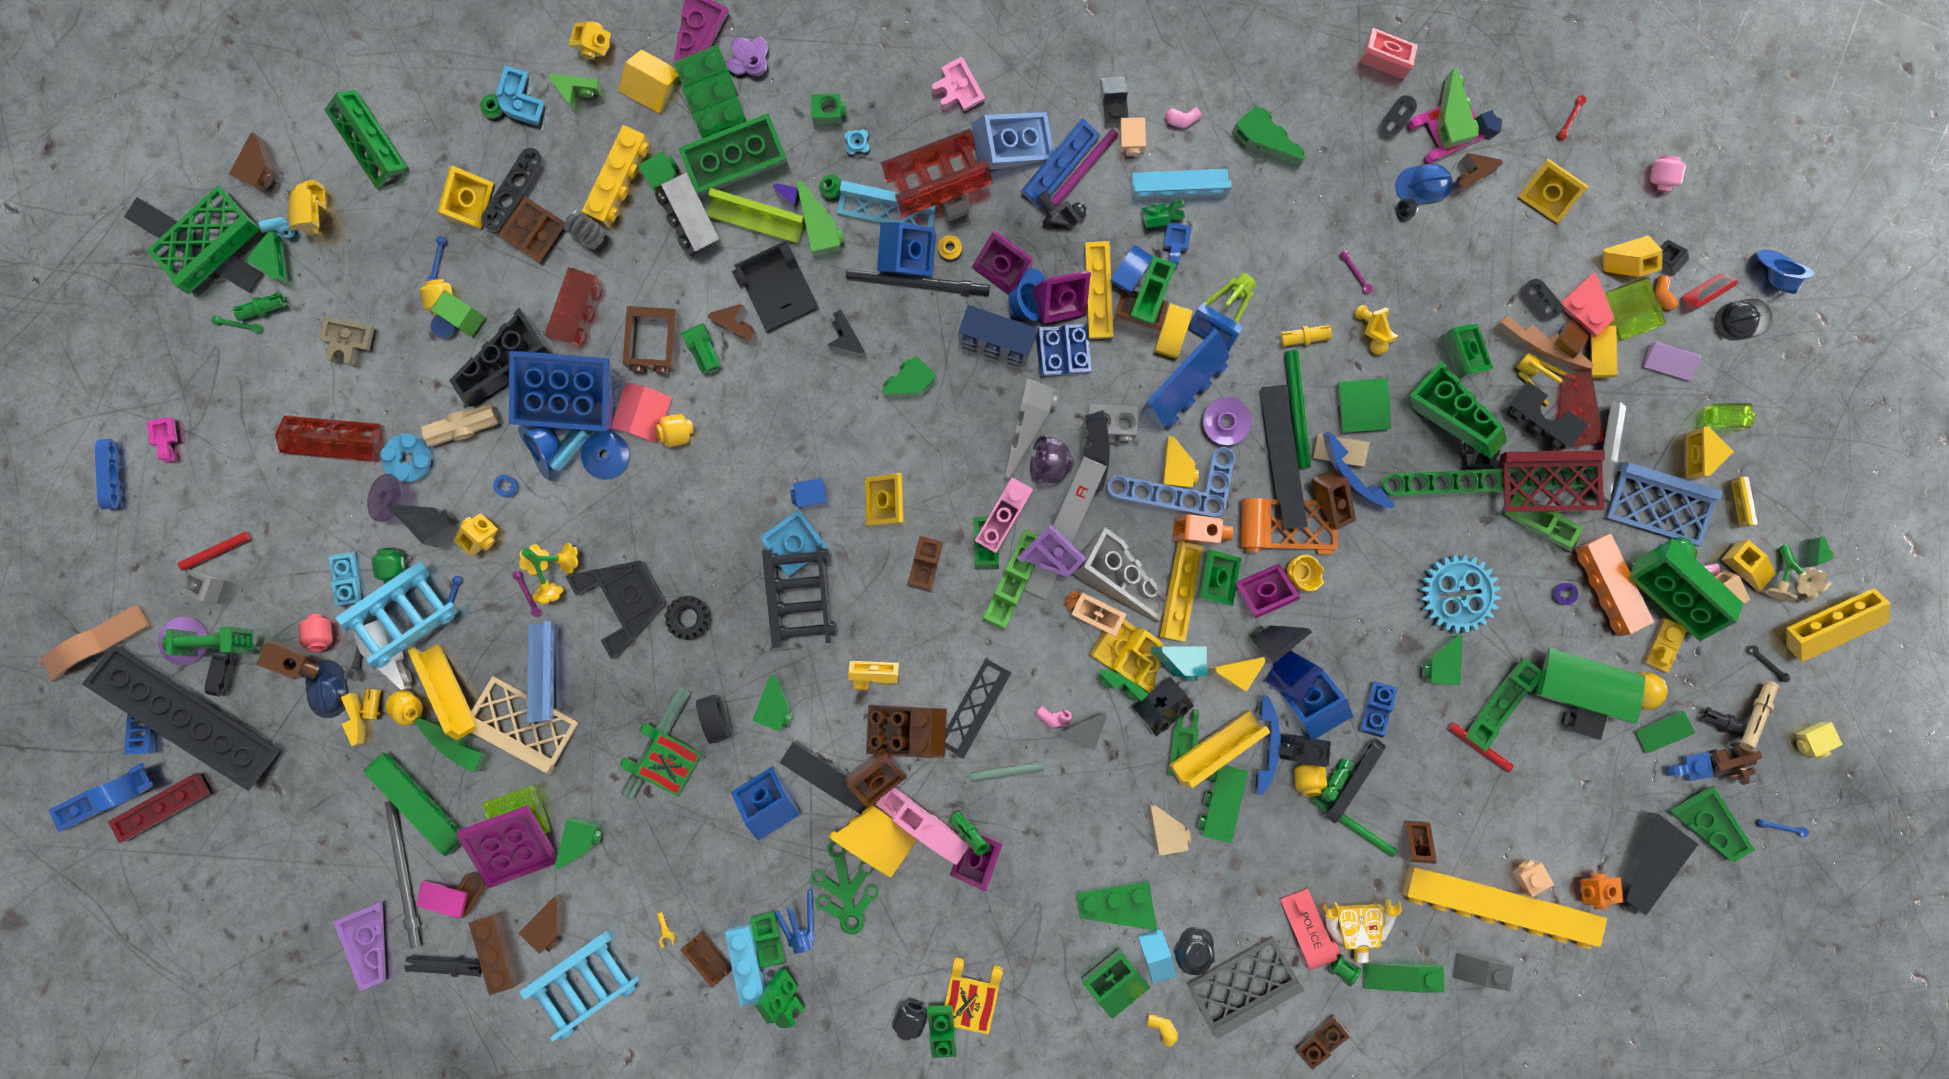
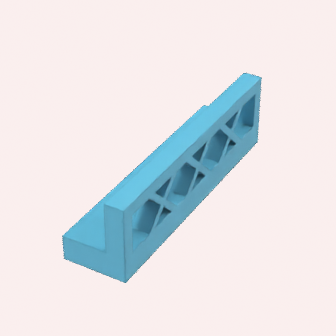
M1228 169L1137 172L1131 174L1132 199L1228 195L1232 188L1231 180H1228Z
M846 181L841 182V196L837 209L838 215L876 223H906L910 219L912 224L917 225L913 217L919 213L929 214L927 227L933 226L937 208L936 200ZM846 197L856 199L860 207L853 211L843 209ZM872 203L880 204L884 211L877 216L869 214L866 207ZM896 208H901L907 217L900 221L893 220L889 212Z

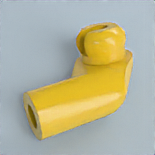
M1148 1015L1146 1026L1158 1029L1162 1035V1043L1167 1047H1172L1178 1040V1034L1172 1022L1155 1015Z

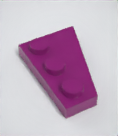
M684 0L674 61L711 47L729 13V9L713 0Z

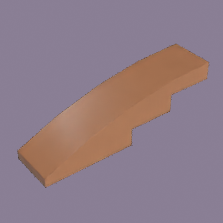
M1508 315L1495 326L1517 344L1553 363L1580 372H1585L1594 366L1580 352L1572 359L1555 345L1554 342L1559 337L1558 333L1548 338L1533 324L1523 329Z

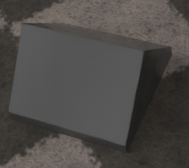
M1099 712L1059 730L1057 733L1061 738L1095 750L1107 716L1105 712Z

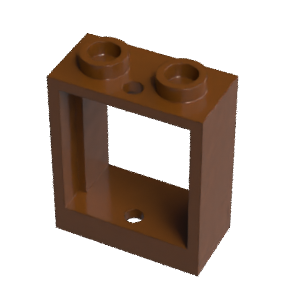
M627 306L623 365L629 368V371L644 372V369H653L654 373L668 374V370H675L679 313L676 309ZM635 320L668 322L666 360L632 358Z

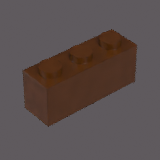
M500 912L469 922V928L488 994H496L512 989L520 984Z

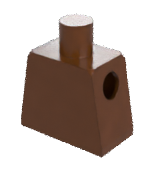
M278 640L265 643L256 663L260 667L295 680L303 675L315 680L321 669V666L309 662L310 654ZM291 659H294L296 662L295 668L291 665Z

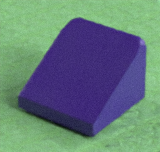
M775 183L773 185L775 193L796 211L799 200L798 188Z

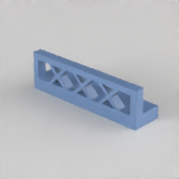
M543 621V624H529L528 723L553 722L555 625L551 621Z

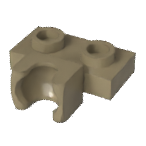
M324 316L319 340L329 342L326 359L336 363L340 354L344 353V363L354 366L358 349L370 350L374 327Z

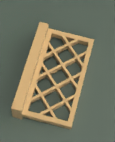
M492 676L471 711L478 726V729L471 733L550 776L555 768V763L579 723L554 710V716L558 718L553 719V722L531 723L532 726L518 729L515 716L526 714L527 709L513 713L510 700L521 697L525 699L527 706L528 695ZM495 684L504 688L506 698L492 701L490 692ZM508 691L512 692L515 695L509 696ZM488 697V701H489V702L483 704V703L485 702L486 698ZM507 701L510 714L496 718L493 705ZM490 706L493 719L482 722L475 718L481 708ZM511 718L515 731L502 733L499 730L498 721ZM565 721L571 724L566 734L556 736L553 723ZM494 723L495 728L491 727L488 724ZM550 724L553 737L539 741L536 728ZM533 729L536 742L528 745L521 743L519 733ZM516 734L517 740L513 739L510 736ZM562 739L559 745L557 740ZM554 741L556 751L550 759L543 755L540 745ZM537 746L538 752L531 747Z

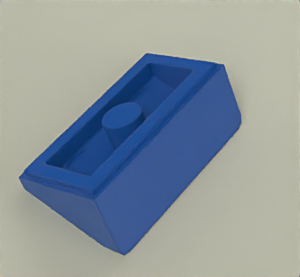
M1202 303L1189 323L1188 329L1203 338H1206L1216 329L1229 352L1241 333L1243 326Z

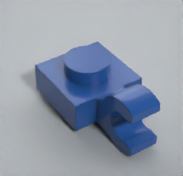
M1170 223L1166 226L1163 248L1170 249L1168 261L1176 263L1175 268L1179 265L1180 252L1188 251L1191 233L1190 225Z
M1708 752L1682 756L1683 764L1667 766L1668 776L1678 777L1685 775L1686 781L1714 777Z

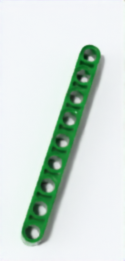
M1549 467V468H1550L1552 471H1554L1557 467ZM1562 467L1556 473L1557 475L1560 472L1565 476V483L1574 475L1567 467ZM1586 467L1583 470L1589 475V482L1596 477L1595 467ZM1509 468L1510 474L1517 478V483L1525 476L1518 468ZM1537 468L1531 474L1532 476L1534 473L1538 474L1541 477V483L1549 476L1543 468ZM1503 470L1393 473L1382 478L1378 487L1389 498L1503 493ZM1486 475L1493 479L1491 488L1484 483ZM1461 476L1466 477L1469 481L1467 489L1460 485ZM1437 477L1445 482L1443 490L1437 488L1435 484ZM1553 477L1544 486L1548 491H1556L1562 488ZM1577 477L1569 485L1572 490L1585 489L1587 487ZM1413 478L1419 480L1421 484L1419 491L1414 490L1411 486ZM1529 478L1520 486L1524 492H1533L1538 488ZM1389 479L1395 481L1397 485L1395 492L1387 488V481Z

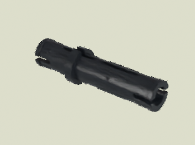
M407 956L405 960L407 963H415V965H405V972L451 974L452 977H459V975L481 977L482 970L472 969L473 967L481 968L479 961L461 960L459 957H454L451 960Z

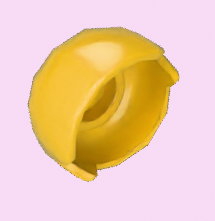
M1310 555L1296 556L1289 563L1287 576L1295 589L1301 592L1316 591L1324 584L1322 580L1324 568L1318 563L1316 558Z
M1650 672L1636 673L1645 676L1641 708L1648 710L1659 708L1666 700L1668 693L1665 681L1658 675Z

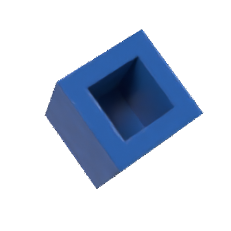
M822 478L793 483L794 489L790 490L792 504H797L799 509L828 504L825 484Z

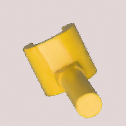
M660 912L657 913L662 933L659 944L665 949L663 938H670L672 945H674L675 935L668 930L663 913Z

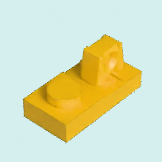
M1662 618L1643 663L1669 673L1687 630L1680 624Z
M850 661L848 680H852L854 690H868L870 681L884 685L898 683L899 663Z

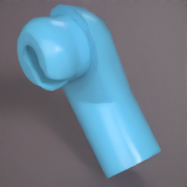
M282 217L259 221L262 233L275 230L285 239L291 238L295 234V230L289 229V222Z

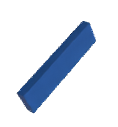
M1081 118L1021 192L1036 207H1041L1042 204L1037 202V196L1044 191H1048L1051 195L1100 134L1084 118Z

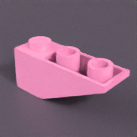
M1012 477L975 541L996 553L1032 494L1033 489Z

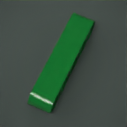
M382 752L364 769L367 777L439 853L448 856L460 844L457 838L458 827L388 754Z

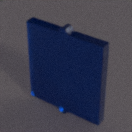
M1290 650L1278 662L1273 664L1274 668L1265 682L1302 703L1310 689L1315 688L1314 683L1320 676L1323 668Z

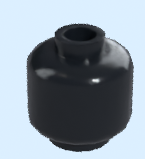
M907 1001L898 1006L892 1021V1028L900 1039L908 1041L921 1036L928 1018L924 1007L915 1001Z

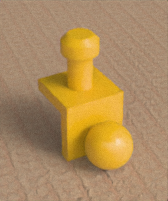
M1361 305L1357 307L1355 317L1368 322L1364 334L1373 339L1370 349L1374 354L1382 355L1387 352L1388 343L1398 338V335L1390 330L1386 319L1389 309L1383 308L1371 313L1368 311V307Z

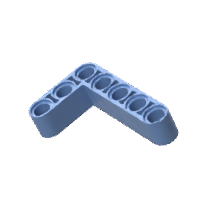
M1221 447L1211 455L1203 492L1124 476H1114L1106 485V493L1114 500L1189 515L1216 518L1224 512L1234 465V454L1229 448ZM1222 453L1227 456V465H1220L1217 462V454ZM1213 477L1222 479V489H1216L1212 486ZM1113 482L1122 483L1124 487L1123 493H1114L1111 489V484ZM1136 487H1145L1148 492L1147 497L1144 499L1138 498L1135 494ZM1160 492H1169L1171 502L1162 503L1159 499ZM1185 496L1194 498L1195 506L1193 508L1184 506L1183 498ZM1208 501L1218 503L1219 510L1217 513H1211L1208 510Z

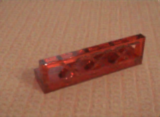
M283 416L275 433L279 453L376 461L379 455L376 441L381 432V424ZM288 425H299V426H300V427L295 428V429H293V430H292V429H287ZM316 427H323V428H324V429H322V430H320V431H317V432H316V431H311V429L316 428ZM340 429L348 430L342 434L335 433V431ZM364 431L372 432L370 436L359 435Z

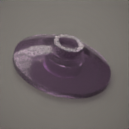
M391 474L381 475L370 488L367 508L369 515L375 521L385 522L391 519L395 514L389 507L392 504L400 505L402 486L396 476Z

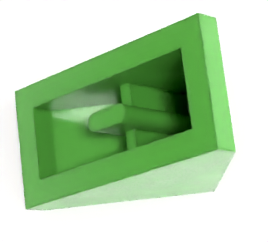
M446 290L442 292L431 308L433 312L473 337L486 318Z

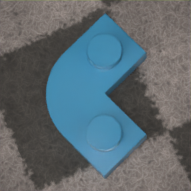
M505 65L497 87L499 107L511 118L538 126L545 107V101L523 94L529 77L528 72Z

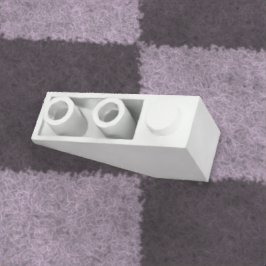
M379 620L363 625L380 649L394 641ZM352 630L360 653L368 659L372 654L357 633ZM401 651L391 658L389 664L377 669L401 690L412 689L410 685L412 677L409 670L404 668L402 663L404 655Z

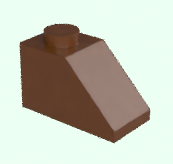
M251 132L229 175L263 193L272 183L274 169L265 141L257 134Z
M1330 469L1311 479L1315 500L1333 529H1340L1356 521L1347 477Z
M559 894L553 897L518 933L538 954L545 950L550 952L560 942L557 939L562 934V897Z

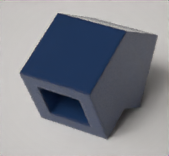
M1493 110L1482 113L1474 119L1478 123L1479 134L1493 138L1501 132L1502 119L1496 117Z

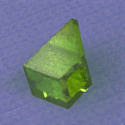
M1714 403L1706 406L1703 427H1709L1713 432L1734 434L1750 429L1755 421L1754 404Z

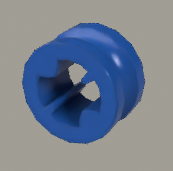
M503 474L494 480L493 488L498 495L508 498L517 491V482L509 475ZM503 480L507 483L511 482V487L508 486L510 490L507 492L499 488V486H502L501 482Z

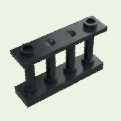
M817 543V552L779 555L774 553V547L762 550L772 648L782 647L783 641L789 637L825 634L826 643H831L832 636H836L835 621H830L824 564L829 563L827 548L823 549L822 543ZM818 561L819 576L781 579V577L776 575V568H779L780 565ZM820 586L821 600L784 604L783 601L779 602L778 592H782V589ZM823 610V625L791 628L782 626L781 616H785V613Z

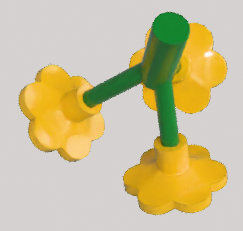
M566 543L563 549L559 551V554H555V556H549L546 550H541L536 544L520 551L521 560L519 561V567L522 570H527L530 575L537 574L540 580V587L532 596L534 602H539V604L543 605L549 601L559 599V594L563 592L562 586H557L555 583L549 584L545 580L542 571L547 569V561H555V563H559L560 569L564 570L566 574H572L573 569L578 566L576 547Z

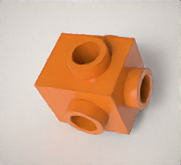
M1591 873V878L1580 879L1583 904L1594 905V909L1603 910L1609 909L1610 904L1623 902L1621 877L1606 876V873Z

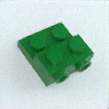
M727 71L682 88L701 137L710 136L727 127L730 128L741 124L742 121L746 120Z

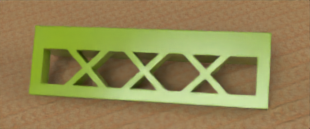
M710 188L708 195L711 201L707 210L709 219L799 245L805 227V219L802 215Z

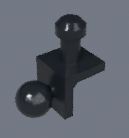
M1044 191L1037 196V202L1043 204L1049 212L1042 221L1044 226L1050 222L1065 225L1071 231L1087 215V207L1081 202H1076L1071 206L1068 201H1065L1057 207L1050 199L1051 195L1048 191Z

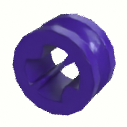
M1560 583L1555 587L1553 593L1555 600L1563 605L1573 604L1579 595L1576 586L1570 583ZM1568 587L1567 591H1571V597H1567L1566 601H1564L1565 597L1561 596L1560 593Z

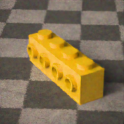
M625 125L622 126L581 211L602 226L609 228L611 222L615 221L618 215V208L628 194L629 185L639 171L638 165L649 150L650 142L644 134Z
M1872 588L1787 627V648L1801 663L1889 623L1890 602L1875 588Z

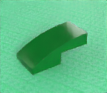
M989 516L973 517L975 569L999 568V549L995 553L975 541Z
M775 912L750 917L760 968L786 963Z

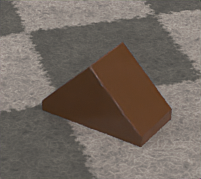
M1405 822L1403 859L1409 862L1436 864L1437 859L1431 824L1429 822Z

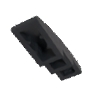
M792 742L780 761L782 765L859 814H862L867 809L846 785L844 779L847 776L846 774L795 742Z

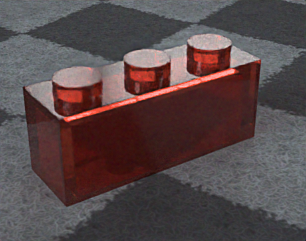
M568 267L545 332L547 338L575 348L578 347L579 343L583 342L586 334V329H584L586 321L591 319L594 310L592 303L594 298L599 296L602 286L600 279L596 275Z

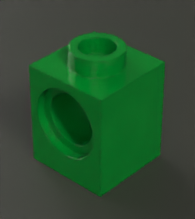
M811 94L813 125L842 124V116H846V101L841 102L840 94ZM827 105L835 107L832 113L823 112L824 107Z

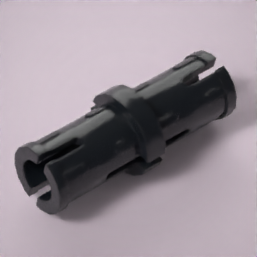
M1710 707L1705 708L1704 713L1713 717L1702 714L1701 721L1721 728L1722 732H1731L1740 737L1744 736V729L1746 730L1747 723L1737 720L1734 715H1725Z

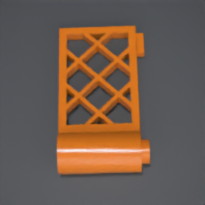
M1242 499L1241 548H1246V553H1261V548L1315 549L1317 554L1332 555V550H1338V529H1333L1332 525L1330 528L1328 526L1330 522L1328 520L1324 522L1316 513L1320 509L1317 501L1304 500L1305 508L1310 512L1306 518L1308 521L1313 516L1322 526L1314 534L1307 527L1302 528L1310 538L1304 544H1299L1292 537L1299 529H1294L1290 534L1286 530L1282 531L1280 519L1277 521L1271 515V505H1278L1277 499ZM1276 527L1286 536L1281 543H1271V532ZM1324 528L1331 534V544H1322L1316 538Z

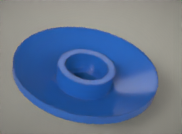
M610 431L597 432L591 435L583 444L581 450L582 464L590 475L598 479L617 477L626 469L629 463L630 452L628 445L616 433ZM606 450L608 452L607 457L600 458V452Z

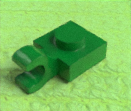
M1176 199L1168 207L1164 203L1152 204L1141 208L1146 228L1167 225L1173 219H1184V211H1176L1178 208L1185 207L1183 200Z

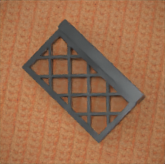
M1274 937L1187 984L1217 1039L1305 991ZM1272 944L1277 953L1274 963L1260 959L1263 948ZM1258 952L1257 958L1251 956L1252 954ZM1248 958L1256 961L1253 975L1239 971L1240 963L1243 959ZM1279 958L1283 966L1277 964ZM1259 962L1273 966L1270 980L1256 977ZM1237 963L1236 970L1229 968ZM1276 967L1286 970L1291 980L1284 984L1273 982ZM1223 970L1235 973L1231 987L1217 983L1219 973ZM1237 974L1252 978L1248 992L1234 988ZM1216 975L1214 982L1207 980ZM1255 979L1269 983L1266 994L1262 996L1251 994ZM1202 982L1212 984L1210 998L1200 997L1195 986ZM1272 984L1279 986L1270 991ZM1216 986L1230 990L1226 1004L1212 1000ZM1233 991L1247 995L1243 1007L1229 1006ZM1250 996L1257 998L1252 1002L1248 1003ZM1202 1000L1208 1002L1207 1009L1204 1006ZM1211 1003L1225 1007L1223 1018L1213 1022L1209 1015ZM1228 1008L1235 1010L1227 1015Z

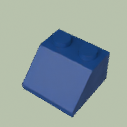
M880 222L877 271L932 276L936 228L901 222Z
M1323 669L1281 692L1297 723L1309 738L1316 739L1353 717L1347 698Z
M773 766L731 792L744 824L758 841L800 815L793 798Z

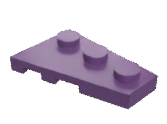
M383 902L333 921L359 991L386 981Z

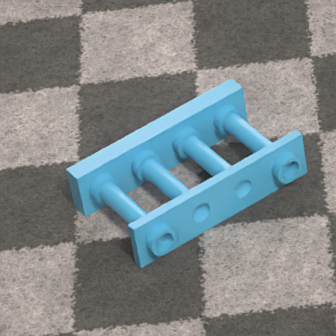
M421 561L335 617L346 632L354 630L368 648L372 656L366 660L373 670L389 664L392 657L440 624H447L458 613L452 602L444 606L427 584L426 579L430 574ZM412 587H418L436 611L425 620L420 617L405 597L406 591ZM392 601H397L414 624V627L403 635L384 611V606ZM371 615L377 617L394 640L382 649H380L363 626V621Z
M607 931L519 992L524 1000L530 996L533 999L537 998L558 1031L550 1037L552 1042L559 1037L563 1041L574 1033L572 1029L574 1026L620 994L626 997L636 989L634 984L639 981V978L636 976L628 982L607 951L608 946L606 943L612 939ZM591 953L600 957L620 987L609 996L586 964L588 962L586 957ZM571 967L575 971L578 969L599 1000V1003L589 1010L585 1008L566 979L567 975L565 972ZM551 981L554 985L557 984L579 1016L569 1024L565 1023L545 993L547 990L544 986Z

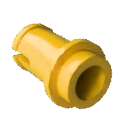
M365 689L363 711H360L363 719L377 720V715H380L378 707L381 690Z

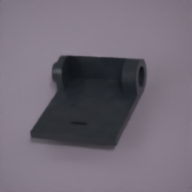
M787 240L734 265L736 269L732 273L738 284L743 283L766 331L818 307Z

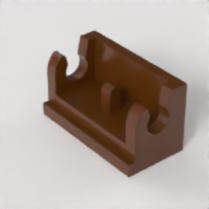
M703 930L680 949L711 988L732 971L731 963Z

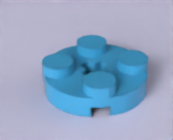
M400 434L390 439L381 450L382 465L385 472L391 478L400 482L413 483L424 478L429 472L432 451L423 439L412 434ZM404 453H412L413 456L410 458V464L402 463L401 459Z

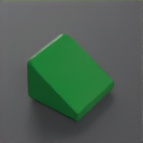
M1824 536L1810 539L1808 567L1818 566L1834 559Z

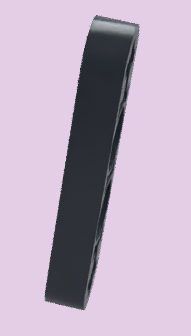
M527 148L521 152L483 212L481 222L488 231L497 232L503 228L542 165V157L536 149ZM534 154L537 163H531L527 169L531 172L528 175L526 171L518 167L521 165L525 168L527 164L525 157H531ZM515 174L525 176V183L522 186L512 184L511 179ZM502 194L512 196L513 201L507 207L499 204V197ZM496 205L498 209L506 213L502 215L499 212L496 218L499 223L489 226L487 217L495 215L497 211L493 207Z
M1374 738L1369 743L1355 764L1352 773L1349 774V778L1341 792H1339L1336 801L1331 802L1326 809L1324 817L1334 824L1342 817L1384 752L1386 745L1383 742Z

